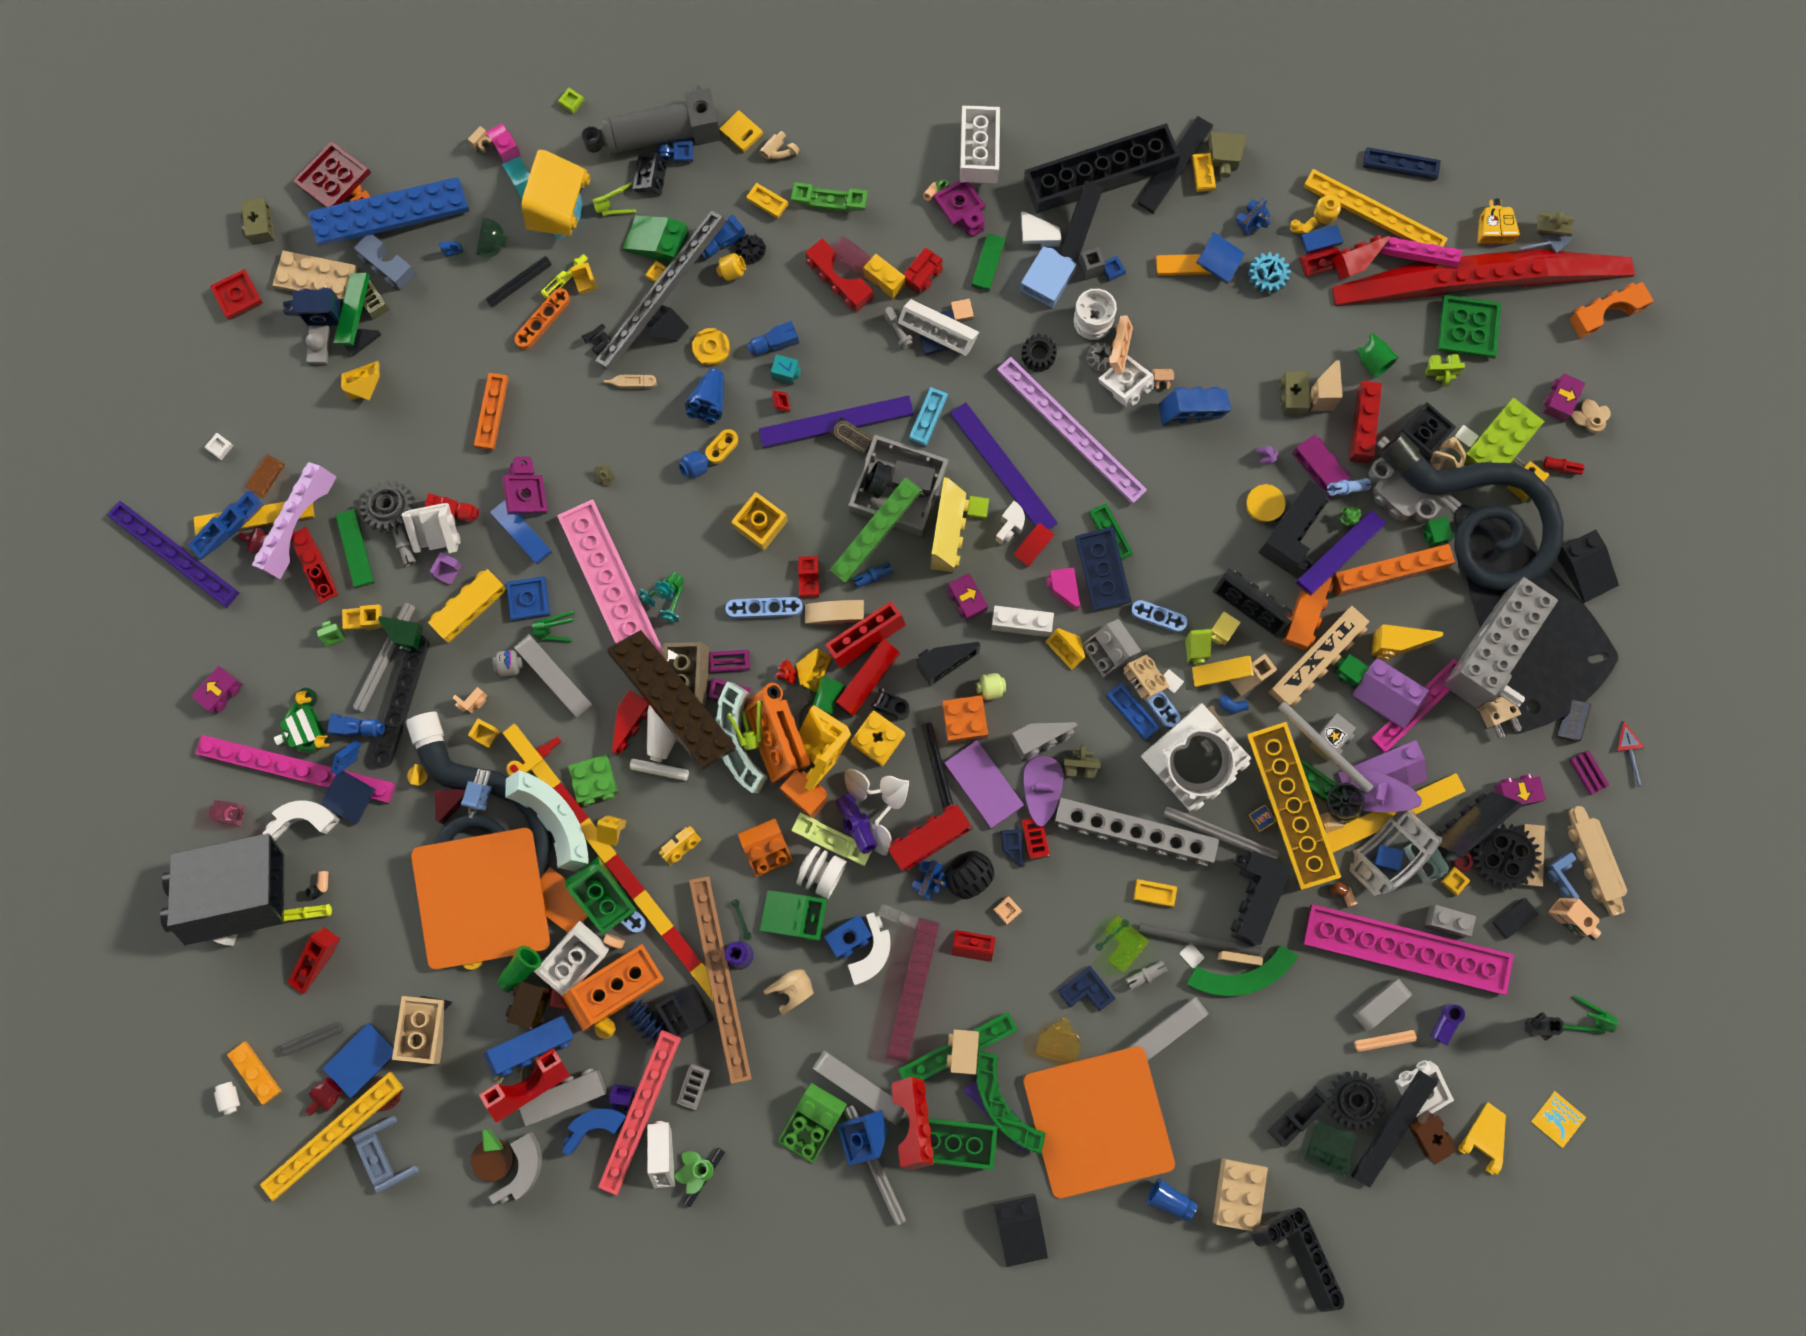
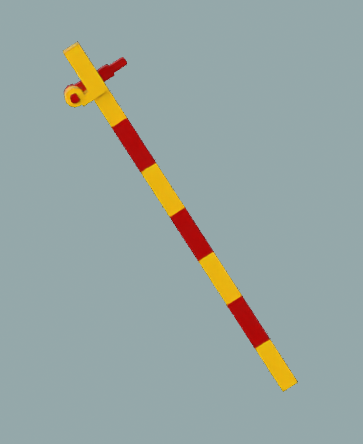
M514 723L503 734L523 760L521 762H509L507 765L508 774L511 776L519 770L526 773L533 771L539 779L547 783L562 796L578 819L585 839L713 1001L706 966L612 846L597 841V827L545 762L544 758L551 753L553 748L561 743L560 738L555 737L548 744H543L538 749H535Z

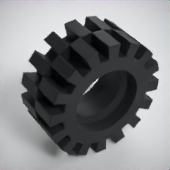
M1037 334V337L1031 335V339H1026V342L1023 344L1021 358L1022 361L1024 360V365H1028V369L1034 368L1035 372L1040 369L1042 372L1044 368L1048 370L1050 365L1054 364L1057 348H1055V342L1052 343L1053 339L1051 337L1047 339V335L1044 334V337H1041V334ZM1035 347H1042L1046 351V356L1042 359H1037L1032 355V350Z

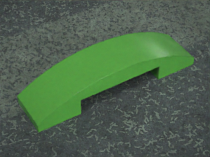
M794 182L791 201L804 206L829 211L865 210L868 191L850 188L849 192L814 188L813 184Z

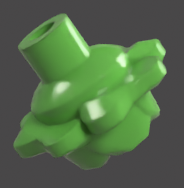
M1347 506L1342 508L1341 512L1343 515L1339 518L1341 525L1354 526L1359 522V517L1361 516L1360 509H1355L1354 507L1349 509Z

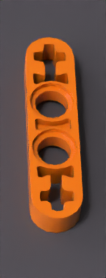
M559 288L553 291L516 333L514 340L519 349H530L569 305L570 296L565 289ZM564 295L565 300H558V296L562 297ZM547 308L554 310L551 316L544 315V311ZM539 322L541 323V328L539 330H532V324ZM521 338L527 339L528 342H527V343H525V342H522V343H521L520 339H521Z

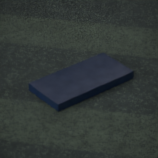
M1113 526L1075 536L1093 612L1132 603Z

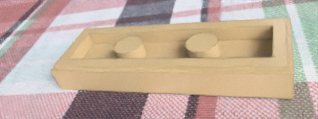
M1523 824L1522 833L1529 831L1527 837H1535L1532 844L1540 845L1535 852L1542 853L1541 856L1536 857V859L1542 861L1541 864L1535 865L1539 871L1532 872L1535 876L1534 879L1527 877L1529 883L1525 886L1543 887L1545 826ZM1521 847V857L1526 856V851Z

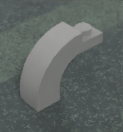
M533 1132L524 1135L510 1144L518 1159V1172L515 1179L509 1185L489 1196L492 1204L499 1202L501 1205L512 1199L510 1194L513 1195L516 1201L525 1196L536 1183L541 1170L542 1154Z

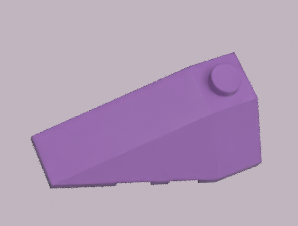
M1416 740L1353 766L1359 773L1375 771L1399 780L1409 787L1428 780L1425 758ZM1343 771L1337 773L1341 783H1351L1352 779Z

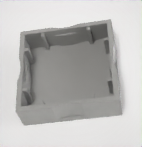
M874 435L865 459L864 470L856 483L848 505L849 512L868 519L873 518L895 491L892 488V478L897 460L934 468L935 475L930 496L918 497L894 526V528L923 537L947 471L949 459L925 451L914 450L901 443ZM880 461L884 465L892 467L888 481L891 485L890 487L886 486L880 498L877 499L872 495L864 493L867 481L865 473L869 474L874 464Z

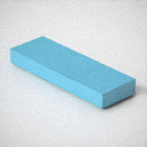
M930 387L910 433V441L927 447L947 400V393Z

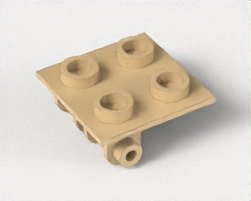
M1147 654L1129 662L1123 668L1124 674L1131 681V684L1137 681L1140 682L1134 688L1137 689L1142 685L1137 692L1145 701L1170 687L1165 676L1159 672L1155 662Z

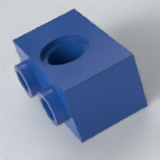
M857 915L824 937L836 957L845 959L853 954L852 949L858 945L862 948L869 944L872 935L860 915ZM846 933H853L855 935V941L852 944L844 942V935Z

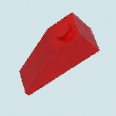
M325 927L312 934L287 984L300 993L305 994L333 955L341 938Z

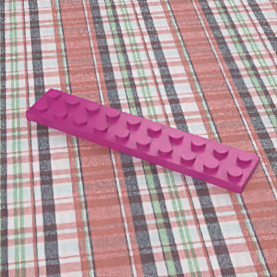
M1314 904L1310 905L1302 943L1305 946L1501 995H1507L1514 954Z

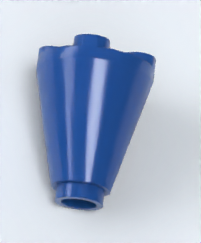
M716 368L709 369L685 402L686 415L688 417L698 418L710 425L716 424V421L721 419L724 400V374L721 370Z

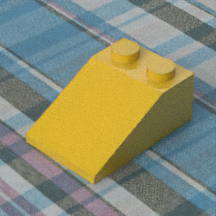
M1383 624L1372 634L1371 656L1387 661L1433 644L1443 636V632Z

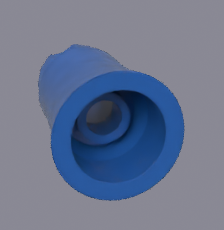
M1161 1178L1156 1180L1147 1198V1205L1163 1210L1188 1222L1193 1218L1198 1206L1188 1196L1177 1191Z

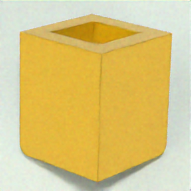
M589 263L570 268L579 294L598 289Z
M477 719L468 737L491 749L500 731L492 725Z

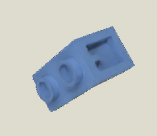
M1572 852L1562 855L1545 868L1548 871V877L1553 882H1556L1560 888L1559 892L1564 898L1578 899V894L1562 873L1573 866L1571 862L1576 860Z

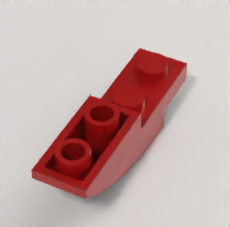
M304 527L293 532L290 541L304 567L302 569L319 603L322 604L338 596L339 594L327 563L309 529Z

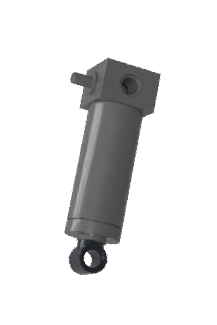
M695 85L693 87L694 91L684 93L686 99L684 102L602 118L603 128L597 129L590 126L583 130L582 139L584 145L592 153L599 152L603 146H608L610 155L618 152L622 153L694 138L696 145L721 140L710 88L701 89L699 85Z

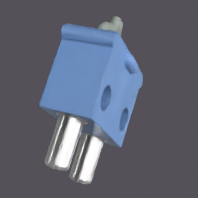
M478 769L474 782L468 781L461 805L469 807V818L473 817L477 809L486 810L487 802L492 786L487 785L490 771Z

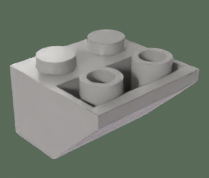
M1119 619L1106 624L1082 644L1084 651L1102 677L1109 675L1141 652Z

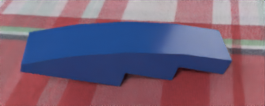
M247 490L236 504H229L218 518L213 517L188 546L200 559L205 558L243 527L264 504L252 491Z
M505 500L490 511L494 518L537 565L552 553L519 514H507Z

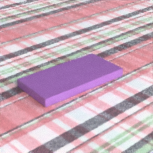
M978 740L944 763L991 829L1024 806Z

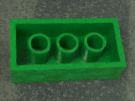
M928 1117L931 1129L933 1163L993 1170L998 1126Z

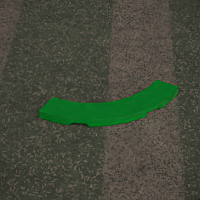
M1279 945L1273 955L1262 966L1237 975H1220L1196 966L1186 985L1204 993L1220 996L1250 994L1271 985L1281 978L1294 964L1299 955Z
M978 1050L976 1080L982 1103L995 1125L1012 1141L1030 1151L1041 1154L1046 1133L1027 1125L1010 1110L998 1084V1055Z

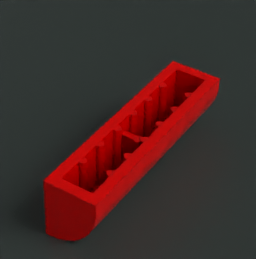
M885 639L881 641L836 701L837 707L851 717H854L899 657V651Z

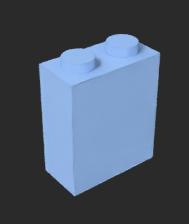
M1043 246L1022 280L1020 291L1053 308L1075 273L1077 264L1071 258L1061 256L1053 248Z

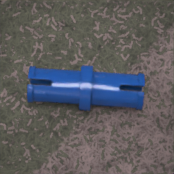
M888 561L874 569L872 567L869 568V571L853 577V580L859 589L873 581L874 583L878 582V579L894 573Z

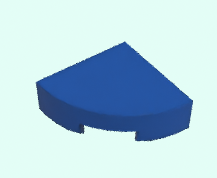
M453 241L439 243L445 257L463 252L460 243Z

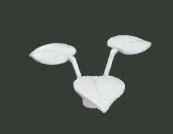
M847 769L844 774L845 784L849 794L854 799L863 801L867 798V794L882 793L883 801L889 804L875 820L874 824L870 823L869 830L878 845L874 850L881 855L887 856L892 839L887 828L879 825V822L891 808L899 809L904 805L908 794L909 781L893 776H885L880 781V789L869 790L870 782L864 774L854 769Z

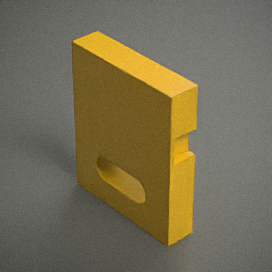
M739 110L719 128L720 132L726 138L729 137L730 141L743 153L763 135V131ZM749 133H753V134L750 135L745 141H743V139H744Z

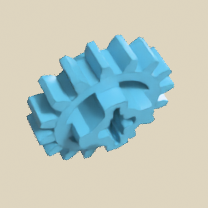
M1271 252L1267 256L1261 253L1259 258L1255 257L1254 263H1251L1249 267L1251 270H1249L1248 276H1252L1250 283L1255 282L1254 288L1260 287L1261 293L1264 289L1267 290L1268 294L1272 290L1278 293L1280 288L1284 289L1285 283H1288L1290 279L1288 276L1291 270H1287L1289 263L1284 264L1285 258L1279 259L1278 253L1275 257L1272 256ZM1272 269L1270 276L1267 277L1269 270Z

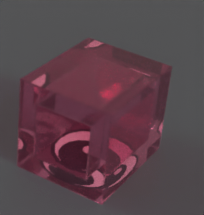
M214 800L209 810L210 820L241 826L245 806L238 803Z

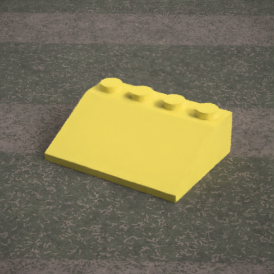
M945 477L932 548L931 569L954 573V568L959 567L960 556L957 555L958 548L962 549L963 537H960V531L965 530L966 518H963V512L968 511L969 500L966 499L965 491Z

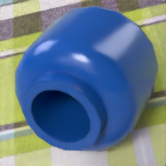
M694 450L681 457L679 469L684 477L695 479L707 472L709 460L705 454Z

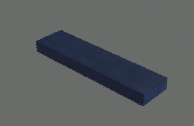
M1367 147L1364 154L1363 167L1437 180L1441 160Z

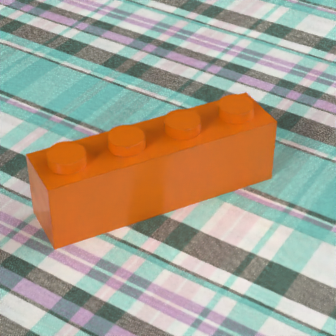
M1333 576L1312 596L1301 588L1292 613L1294 617L1287 627L1282 641L1283 644L1302 651L1313 646L1316 638L1313 635L1315 628L1318 629L1322 618L1319 617L1321 610L1324 611L1328 604L1326 599L1327 593H1331L1334 582H1332Z

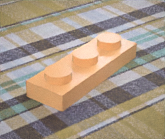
M1120 316L1119 324L1116 325V338L1112 343V355L1109 357V364L1116 374L1124 373L1133 326L1128 316Z

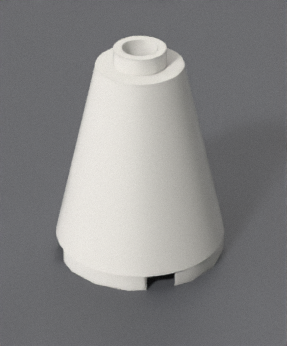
M649 705L647 755L651 756L650 760L662 762V759H667L677 738Z

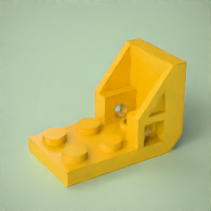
M815 705L810 708L799 730L805 751L809 756V761L815 765L814 769L811 768L806 775L808 781L804 788L812 791L836 764L851 736L848 726Z

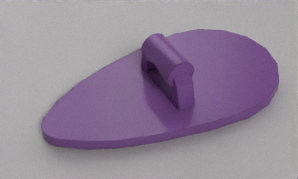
M1040 756L1030 760L1024 771V791L1027 807L1033 821L1040 827L1046 825L1054 814L1064 779L1063 769L1059 762L1047 756Z
M1375 771L1360 773L1374 786L1367 794L1353 780L1350 783L1358 787L1363 793L1365 799L1364 811L1404 812L1419 807L1422 803L1421 797L1411 787L1399 780ZM1358 796L1351 800L1353 802L1361 803L1360 798Z

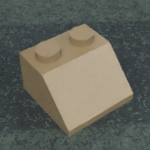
M1340 360L1335 361L1312 386L1310 391V411H1334L1343 398Z

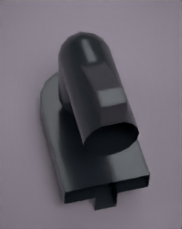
M604 324L581 336L586 344H588L598 335L601 342L592 348L598 356L611 340L605 332L601 333L606 328Z

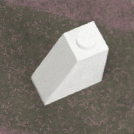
M656 1121L653 1124L647 1125L648 1175L654 1189L675 1187L672 1131L669 1122Z

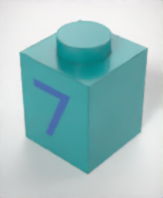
M776 355L771 369L772 379L794 385L795 380L799 379L801 374L798 360Z

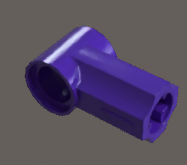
M1456 1004L1445 1005L1430 1037L1447 1046L1459 1023L1465 1018L1464 1009ZM1452 1008H1455L1457 1011V1016L1454 1019H1451L1449 1016Z

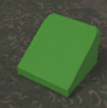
M492 1129L482 1131L484 1151L504 1149V1146Z

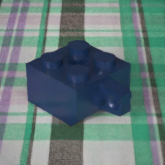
M326 287L319 288V290L302 288L299 291H293V300L283 301V312L285 315L299 316L308 326H338L343 303L332 289Z

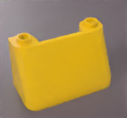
M538 150L522 198V213L526 230L571 236L573 229L577 227V217H574V208L580 188H585L590 183V174L587 173V170L548 151Z

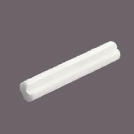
M632 759L630 762L631 770L684 781L689 777L687 769L638 759Z

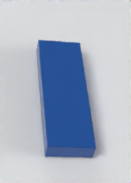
M1122 683L1106 695L1107 699L1144 741L1161 728Z

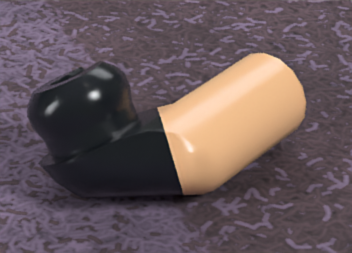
M318 872L317 884L313 887H308L305 891L308 898L317 899L327 891L329 872Z

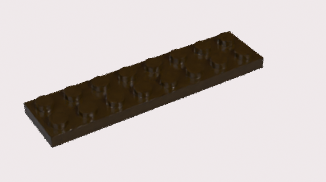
M642 630L608 648L607 653L702 770L736 749V745Z

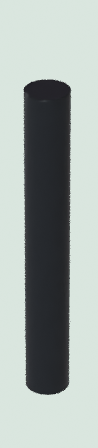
M721 1148L717 1149L710 1160L714 1170L725 1154V1151ZM701 1190L695 1194H689L684 1204L691 1207Z

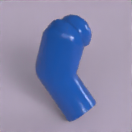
M1226 695L1219 698L1220 707L1229 714L1249 709L1246 700L1235 703Z

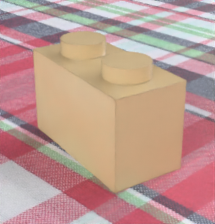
M953 1029V1034L949 1033L948 1046H952V1053L947 1055V1068H950V1072L976 1074L979 1031Z

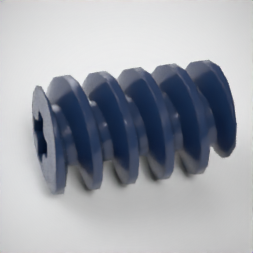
M641 999L629 1009L625 1019H632L630 1025H638L636 1032L644 1031L641 1037L642 1039L649 1037L647 1044L651 1045L657 1042L665 1022L657 1024L660 1017L652 1018L654 1010L647 1012L646 1010L649 1005L641 1006L640 1004L643 1001Z

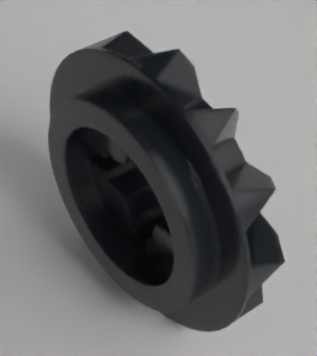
M747 234L744 237H740V240L736 243L735 251L738 256H742L745 263H756L764 257L766 247L762 238L757 237L756 234ZM749 243L754 247L752 254L746 249Z

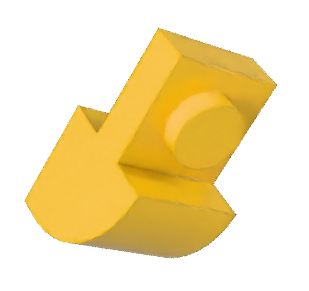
M367 605L355 609H342L343 629L345 631L359 629L370 631L381 628L382 625L378 619L379 616H382V606Z

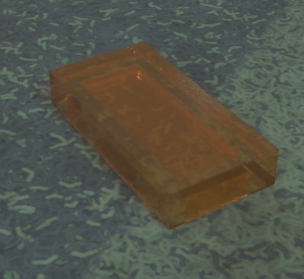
M267 454L246 487L265 497L285 467V464Z

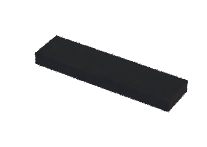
M1084 181L1059 253L1061 256L1078 261L1103 190L1102 186Z

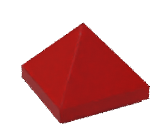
M773 390L772 406L777 410L790 412L788 394Z

